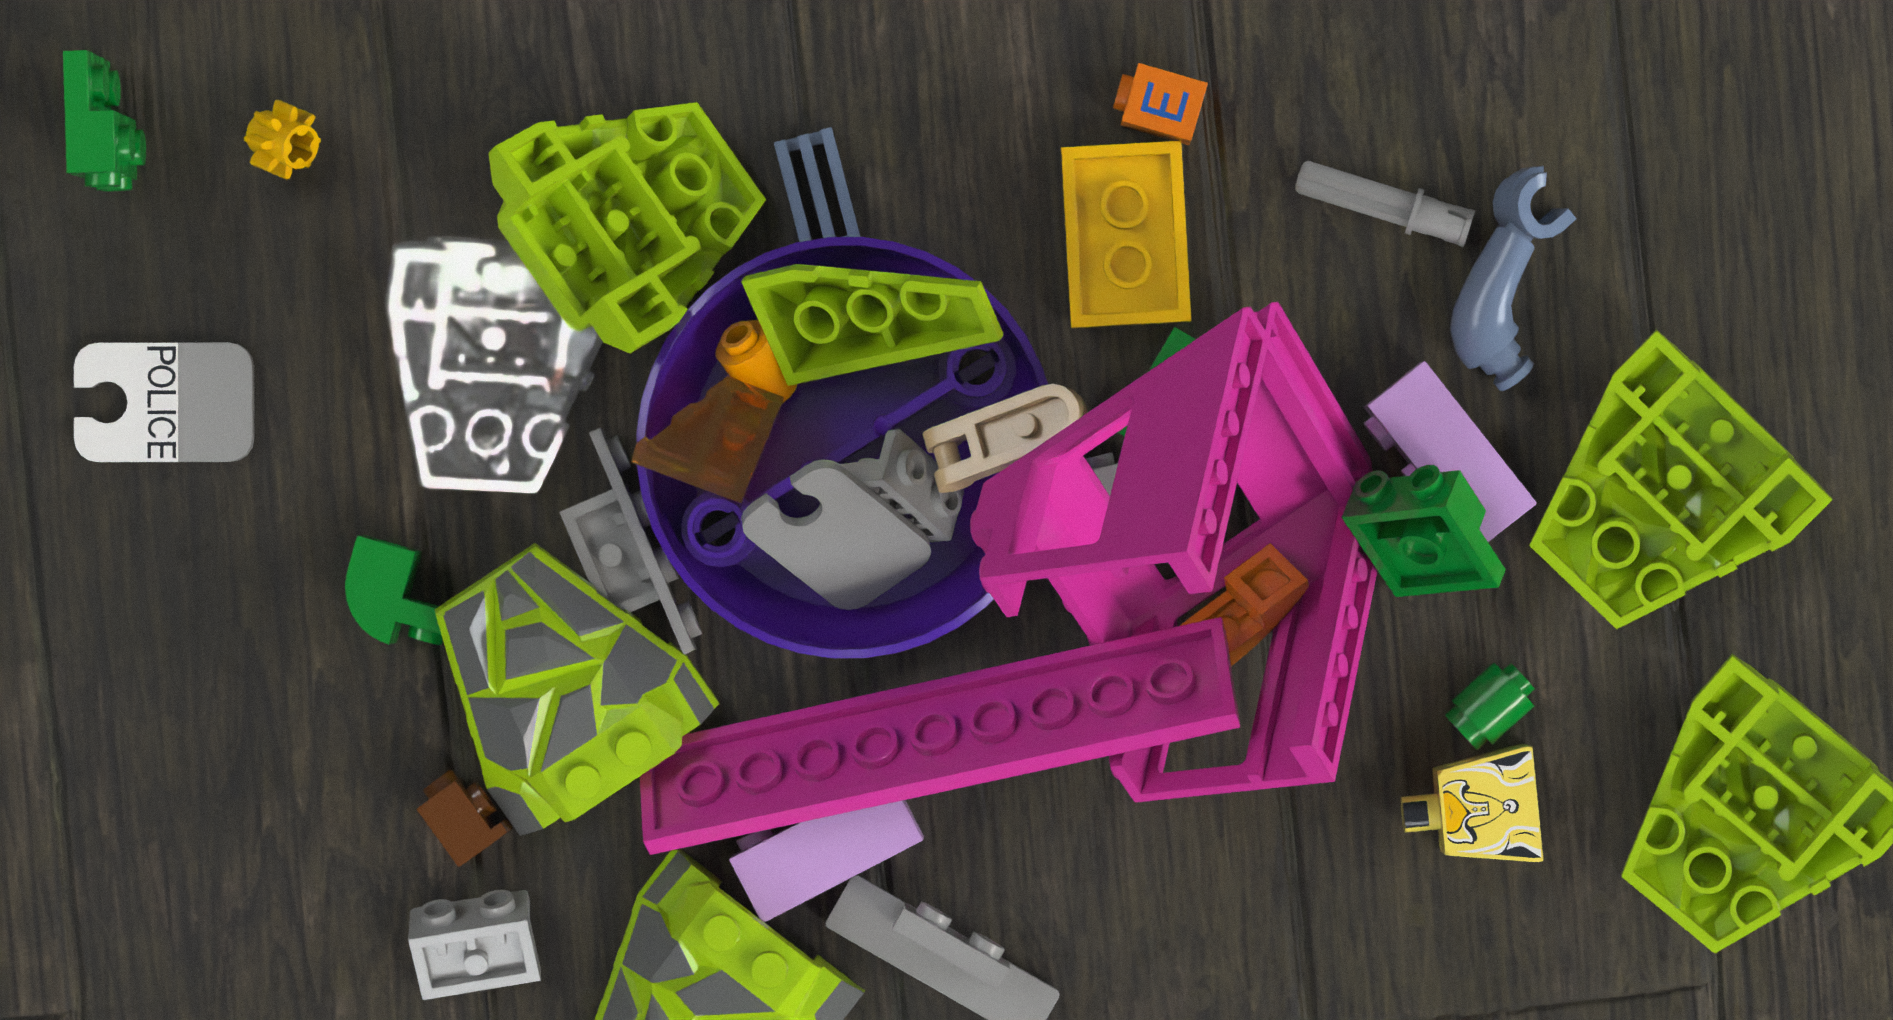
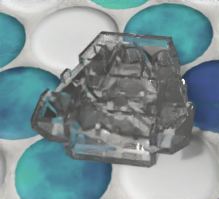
M434 235L429 236L427 242L411 240L393 244L385 308L404 400L418 483L422 487L538 493L570 425L565 422L570 408L579 390L586 392L595 375L589 369L603 341L593 326L580 332L567 326L508 241Z

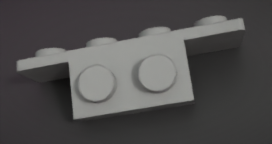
M602 428L589 432L613 489L559 512L588 581L596 587L600 595L622 611L626 609L629 612H633L660 600L683 654L694 651L697 647L693 637L702 634L700 625L689 601L678 605L669 582L679 579L675 568L667 559L662 547L654 549L645 528L651 524L643 503L641 490L631 494L622 474L623 471L632 468L618 435L607 438Z
M859 875L851 877L826 921L827 928L987 1020H1046L1059 999V991L1002 958L1001 956L1005 951L1002 946L975 931L970 939L949 928L953 920L951 917L921 901L916 909Z

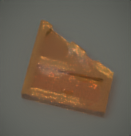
M727 376L710 388L703 400L687 405L672 416L671 425L650 440L645 436L638 441L631 463L742 503L780 413L784 397Z

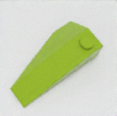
M795 264L746 275L741 281L788 386L1000 341L1004 335L981 281Z

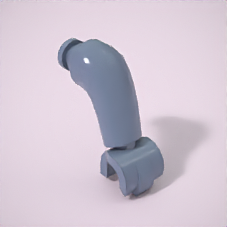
M1544 166L1521 168L1504 179L1496 189L1493 199V211L1500 227H1496L1476 260L1453 307L1450 333L1455 352L1468 369L1480 366L1486 375L1495 374L1496 377L1493 384L1499 391L1507 390L1517 384L1531 371L1534 365L1527 355L1518 356L1521 347L1514 340V337L1518 333L1519 327L1513 320L1511 308L1518 284L1535 249L1531 241L1533 238L1554 237L1576 220V217L1567 208H1553L1539 221H1536L1533 217L1530 207L1532 196L1538 189L1546 186L1547 172H1544Z

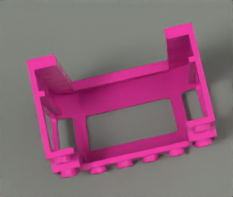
M1279 302L1270 303L1258 312H1254L1251 306L1243 307L984 482L977 508L971 515L970 532L976 545L981 547L986 554L981 559L979 567L982 586L986 592L991 594L1005 616H1018L1026 581L1048 578L1061 597L1065 609L1072 613L1086 634L1090 646L1177 627V619L1225 587L1224 577L1269 543L1308 580L1309 588L1287 615L1274 627L1245 761L1239 765L1163 773L1170 743L1109 756L1112 774L1116 779L1120 780L1134 802L1335 782L1377 576V569L1342 519V515L1356 481H1359L1360 478L1373 470L1368 452ZM1127 426L1111 494L1109 495L1087 462L1084 454ZM1238 483L1260 519L1223 544ZM1168 562L1177 576L1168 580L1164 579L1155 564Z

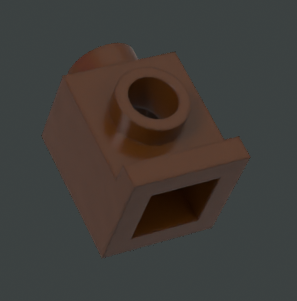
M452 769L422 790L429 800L416 809L458 867L468 862L513 829L507 818L496 825L490 817L496 811V807L484 789L477 782L468 786L462 777L458 779Z

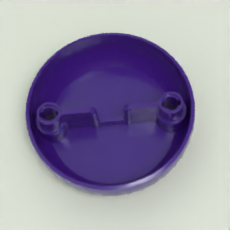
M827 237L793 243L766 252L750 260L713 284L693 303L666 338L648 377L641 399L636 432L637 470L643 503L652 530L667 559L686 585L710 609L738 629L771 645L800 654L832 659L871 658L900 653L930 643L959 628L994 600L991 594L985 591L980 580V562L986 554L981 547L976 545L972 538L970 520L972 513L977 508L983 483L998 473L976 480L973 484L964 488L962 505L958 513L952 538L949 541L930 542L931 556L928 562L867 605L852 610L839 609L833 606L748 539L743 532L741 520L743 511L751 503L767 493L778 502L779 509L784 515L793 518L806 517L818 509L820 501L811 495H804L791 485L790 476L807 464L824 459L832 460L839 464L858 462L862 458L879 459L887 431L901 429L936 461L934 453L927 452L922 435L924 431L1042 385H1048L1043 366L1027 335L1010 312L984 287L1004 334L1000 341L799 383L788 400L773 408H761L756 403L747 401L716 358L717 345L728 327L739 321L758 320L741 283L746 275L795 264L976 281L958 267L928 252L893 241L866 237ZM974 350L987 353L982 358L959 371L961 359L967 353ZM995 366L992 378L981 385L968 383ZM967 440L962 441L957 446L961 461L972 457ZM722 510L726 513H731L702 531L703 522L711 512ZM735 528V534L730 542L723 546L711 544V542Z

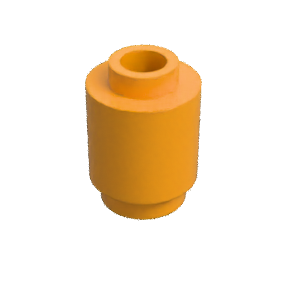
M759 320L739 321L724 331L716 348V358L744 398L765 409L779 406L788 400L796 390L797 384L787 385Z

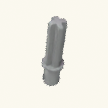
M1311 161L1303 163L1295 184V190L1299 194L1406 227L1404 234L1411 235V232L1415 231L1444 239V241L1464 247L1475 213L1473 209L1448 204L1423 195L1425 190L1420 188L1417 194Z

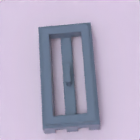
M832 127L811 134H803L796 138L774 142L799 241L812 240L789 154L800 150L823 238L836 237L812 148L820 144H824L847 236L843 237H861Z

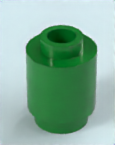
M1493 662L1452 699L1455 706L1445 716L1478 750L1487 741L1493 745L1534 707L1527 696L1535 688L1512 663L1501 670Z

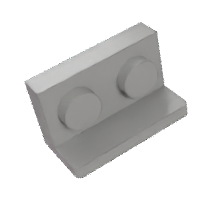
M901 429L887 431L879 459L862 458L858 462L841 464L925 533L929 543L951 540L958 513L961 509L964 489L940 493L934 477V473L939 470L937 462Z
M494 890L478 898L454 902L439 899L430 901L422 907L413 908L410 911L408 941L422 1000L541 981V966L530 922L528 891L510 892L508 890Z

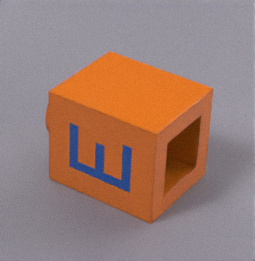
M1138 63L1134 77L1122 74L1113 109L1124 112L1120 126L1171 141H1181L1182 144L1190 145L1208 83Z

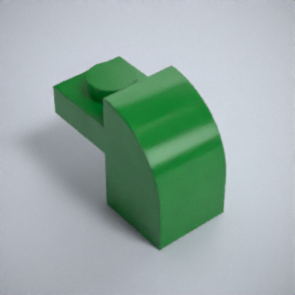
M357 535L346 574L345 594L351 614L359 626L373 638L390 645L397 643L403 623L410 625L407 636L424 642L442 645L443 638L435 614V609L439 605L410 597L422 551L367 535Z

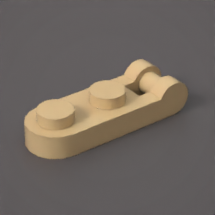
M1042 385L927 429L922 435L927 452L934 453L939 470L934 473L938 491L940 493H948L961 490L970 486L976 480L1004 470L1088 413L1083 398L1074 390L1061 385ZM967 440L972 457L961 461L957 446L962 441Z

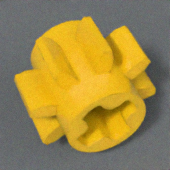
M275 100L273 111H256L247 127L246 136H244V141L255 152L251 157L250 164L284 179H290L292 168H309L311 162L316 157L319 143H321V138L310 127L315 120L314 114L296 108V106L281 100Z

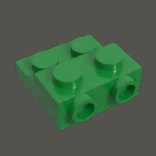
M88 50L63 51L67 173L84 179L85 187H96V191L133 190L132 180H137V165H145L146 140L143 129H136V120L111 110V106H119L121 89L118 71L110 70V61Z
M1424 465L1413 471L1410 476L1389 478L1385 472L1377 470L1367 473L1359 481H1356L1342 519L1395 597L1499 588L1506 570L1480 531L1486 510L1460 470L1440 472L1435 465Z

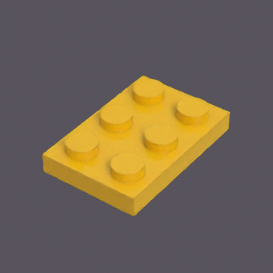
M1181 141L1061 147L1071 328L1191 322Z

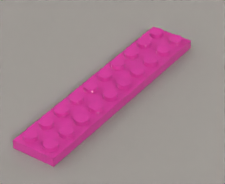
M1222 618L1209 619L686 734L682 737V746L673 755L640 776L643 842L649 854L652 855L1240 728L1227 635Z

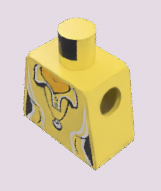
M1514 745L1434 767L1433 783L1435 794L1401 797L1404 833L1438 830L1440 851L1444 855L1527 862L1543 861L1533 748L1530 745Z

